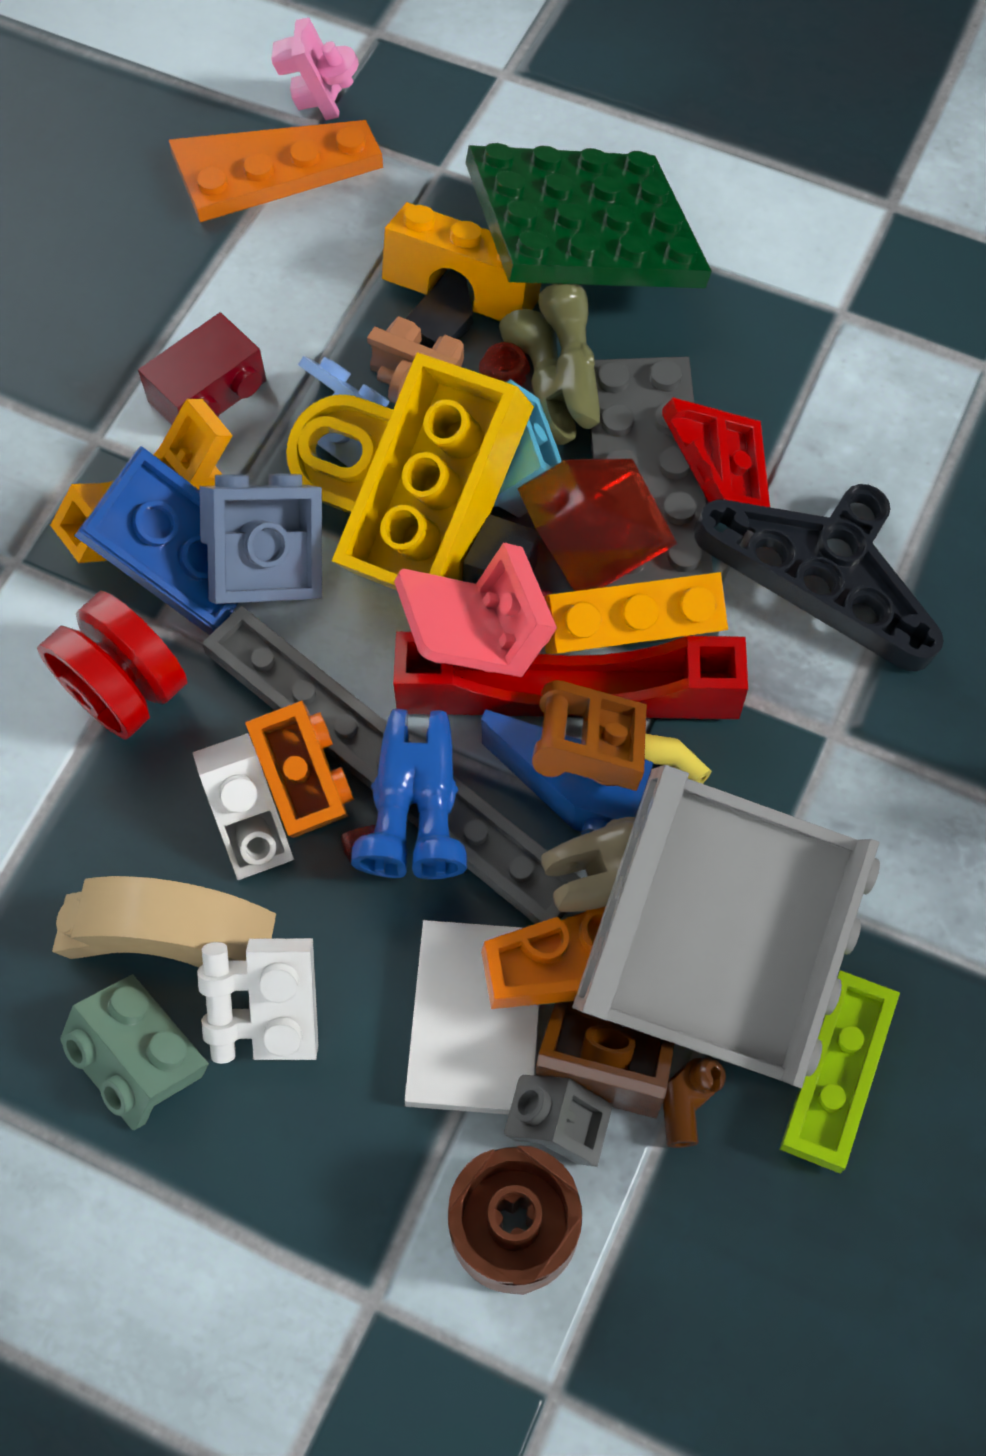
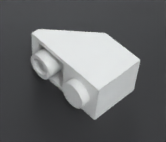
M247 733L193 752L201 782L237 880L294 860L249 734Z

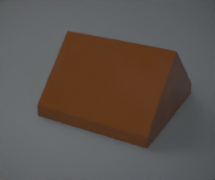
M574 1001L555 1003L539 1051L535 1075L570 1078L611 1103L613 1108L656 1119L665 1098L675 1044L583 1013L572 1008Z

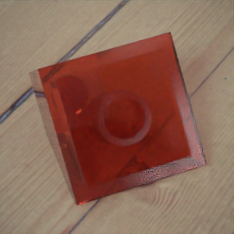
M633 459L563 460L518 488L536 530L574 591L604 588L678 544Z

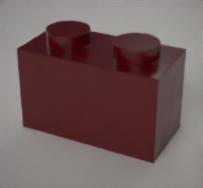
M221 312L138 369L147 401L171 425L186 399H203L216 416L219 417L220 414L241 399L252 396L259 389L260 385L267 381L260 348Z

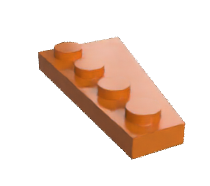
M366 120L169 139L172 156L200 223L383 168L382 152Z
M606 907L586 910L583 913L563 920L554 917L484 941L481 954L491 1009L574 1001Z

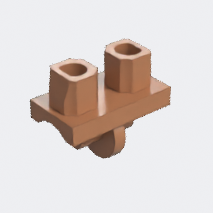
M398 316L386 331L374 326L368 335L367 342L372 347L370 368L372 371L377 372L378 381L389 385L388 399L396 404L417 352L461 367L464 360V344L462 341L444 335L439 336L432 349L420 345L422 341L421 329L414 322Z

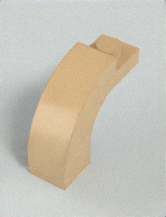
M129 876L88 878L84 880L82 892L66 894L64 905L61 907L56 920L57 934L52 952L69 959L109 953H141L166 957L200 967L203 965V946L212 942H221L227 946L228 961H246V949L249 939H272L276 913L236 896L187 883Z

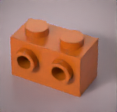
M299 701L245 722L288 836L295 838L349 817L344 804L353 801L354 797L342 767L332 771L330 769L323 748L333 745L321 712L310 715L303 701Z

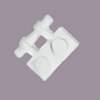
M313 938L249 939L246 949V961H228V950L224 943L212 942L204 945L202 948L203 965L197 970L199 992L206 996L207 1014L203 1016L201 1022L203 1040L210 1044L211 1060L220 1064L234 1060L236 1057L235 1041L238 1039H252L254 1060H316L319 1044ZM249 990L250 1009H232L231 993Z

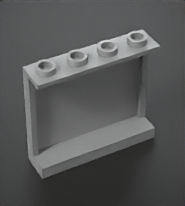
M668 765L654 768L651 771L572 1008L802 1088L805 1077H810L815 1072L821 1058L822 1042L818 1039L825 1015H830L839 1001L842 984L841 980L837 978L844 954L848 955L851 953L860 934L861 922L860 919L856 918L863 894L866 895L872 890L879 874L880 862L879 859L875 858L880 842L873 839L857 840L688 779L689 773Z

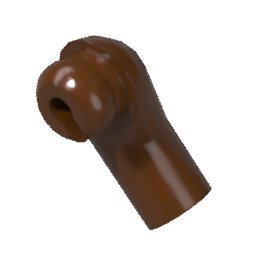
M711 1057L694 1058L688 1061L668 1080L663 1101L666 1145L668 1147L681 1148L698 1144L695 1111L713 1096L715 1092L722 1089L726 1082L725 1069L717 1059Z

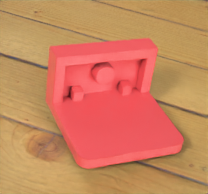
M503 543L476 584L409 569H401L394 580L418 652L424 658L436 663H447L480 669L486 672L522 677L557 629L525 551L521 546Z

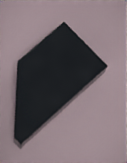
M450 269L405 318L414 322L421 329V345L432 349L439 336L444 335L460 340L473 325V310L465 276L456 270Z

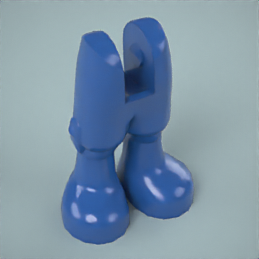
M392 709L384 730L378 775L371 785L374 803L378 810L375 830L372 834L360 836L354 842L351 865L357 870L372 875L388 878L404 877L407 873L408 860L407 814L410 806L415 803L419 812V825L412 859L413 874L421 879H443L463 874L467 870L466 849L460 841L450 838L448 827V814L451 813L458 792V787L453 779L452 736L448 714L442 710L431 711L429 727L426 732V743L409 742L408 711L405 709Z

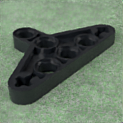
M869 484L851 486L845 492L830 517L729 500H715L709 502L703 508L693 531L694 539L705 552L895 666L906 671L923 670L942 649L944 640L938 625L873 544L891 510L889 500L878 488ZM861 503L872 510L875 519L863 520L858 518L852 512L850 504ZM719 523L728 527L724 533L718 532L714 528ZM747 530L754 534L751 536L746 547L743 548L739 544ZM840 539L850 546L853 556L842 557L835 554L829 548L827 540ZM760 547L773 549L781 557L782 564L770 566L763 563L756 555L755 549ZM812 575L822 578L829 586L830 593L820 595L812 592L804 583V577ZM864 604L869 606L876 613L878 623L867 624L859 620L853 612L852 605ZM894 616L900 621L890 633L891 635H889L884 630ZM910 636L919 641L917 649L908 644Z

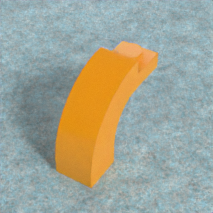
M186 399L163 442L153 455L200 490V486H215V475L222 474L216 467V464L233 435L203 399ZM113 481L71 484L50 524L78 563L107 561L74 535Z

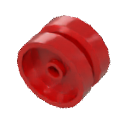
M100 590L76 612L80 631L61 625L37 647V650L45 665L65 690L101 725L116 736L126 740L150 719L145 699L163 705L188 682L186 673L177 658L151 627L122 601Z

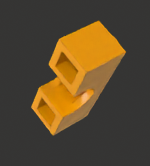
M406 202L385 227L382 264L383 280L427 295L448 268L456 270L465 276L473 287L475 296L473 312L501 321L507 314L515 310H532L538 302L541 283L508 282L490 230L481 228L476 223L461 221L435 212L427 206Z
M721 572L544 596L557 627L550 641L545 645L546 654L728 630Z

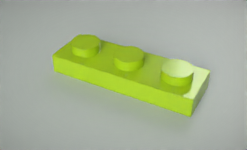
M840 970L837 976L842 984L839 1001L834 1011L830 1015H825L818 1039L822 1042L819 1064L810 1077H805L802 1088H799L779 1150L841 1174L845 1170L900 992Z

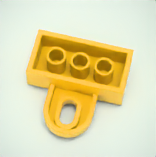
M417 352L394 409L353 395L344 394L320 399L302 412L294 423L287 442L286 453L290 473L301 474L302 485L322 487V503L350 513L331 561L355 575L396 591L394 580L401 569H409L463 581V562L486 518L491 513L534 408L518 386ZM337 433L361 442L362 456L355 465L341 467L319 459L316 454L317 443L324 435Z

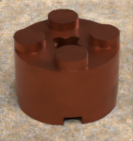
M532 1146L505 1147L479 1154L460 1172L450 1192L448 1227L454 1253L462 1267L473 1279L485 1287L498 1292L524 1295L551 1283L565 1270L571 1261L582 1227L580 1196L569 1171L555 1157ZM519 1207L527 1210L526 1225L529 1228L528 1230L524 1231L517 1227L511 1233L503 1230V1216L500 1213L503 1209L512 1214Z

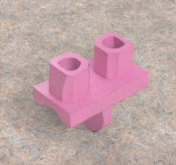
M309 17L296 20L294 36L273 43L272 64L278 75L300 72L301 76L292 77L290 86L292 100L298 110L319 107L325 120L339 118L340 111L335 103V99L342 88H348L353 84L352 76L357 71L359 65L358 58L351 47L336 46L332 41L326 42L323 45Z

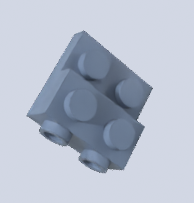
M221 474L215 475V486H200L201 543L208 545V594L210 602L222 604L322 599V487L302 485L301 474H268L269 485H249V475Z

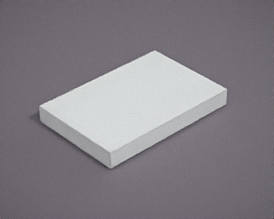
M423 920L405 1092L406 1107L509 1115L519 1077L521 1075H534L539 1005L491 1009L481 951L484 941L522 928Z

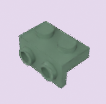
M133 974L74 1004L60 1038L68 1060L76 1068L84 1070L100 1090L107 1108L115 1115L121 1116L132 1130H136L146 1124L155 1105L202 1078L209 1064Z

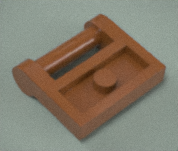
M555 680L547 683L541 690L540 708L544 713L541 740L537 741L533 750L532 764L534 769L539 774L547 777H555L564 772H569L593 779L605 786H619L637 791L644 774L647 704L565 681ZM570 714L583 717L581 744L565 740L567 716Z

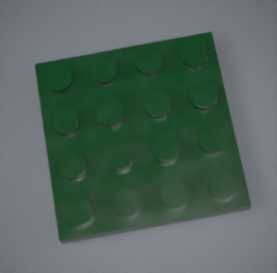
M490 143L486 146H468L465 164L508 282L674 288L707 287L712 270L655 155L642 151H631L628 154L605 153L594 148H586L582 151L557 150L544 145L537 146L534 149L514 148L501 143Z

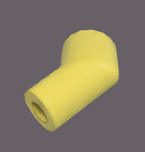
M652 734L645 735V760L651 761L653 764L668 765L689 773L688 779L702 784L710 776L712 771L680 740Z

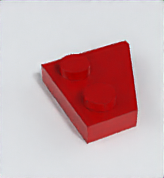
M672 397L662 408V416L707 501L729 500L770 507L761 421Z

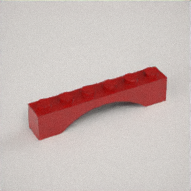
M396 631L393 680L396 708L405 709L408 711V714L430 715L431 711L442 710L447 712L448 715H483L486 709L505 716H544L540 708L541 690L547 683L558 680L647 704L646 718L740 719L748 692L746 637L685 636L652 647L602 655L568 656L538 654L524 675L518 677L433 662L424 658L418 652L412 632ZM570 714V715L567 716V717H582V716Z

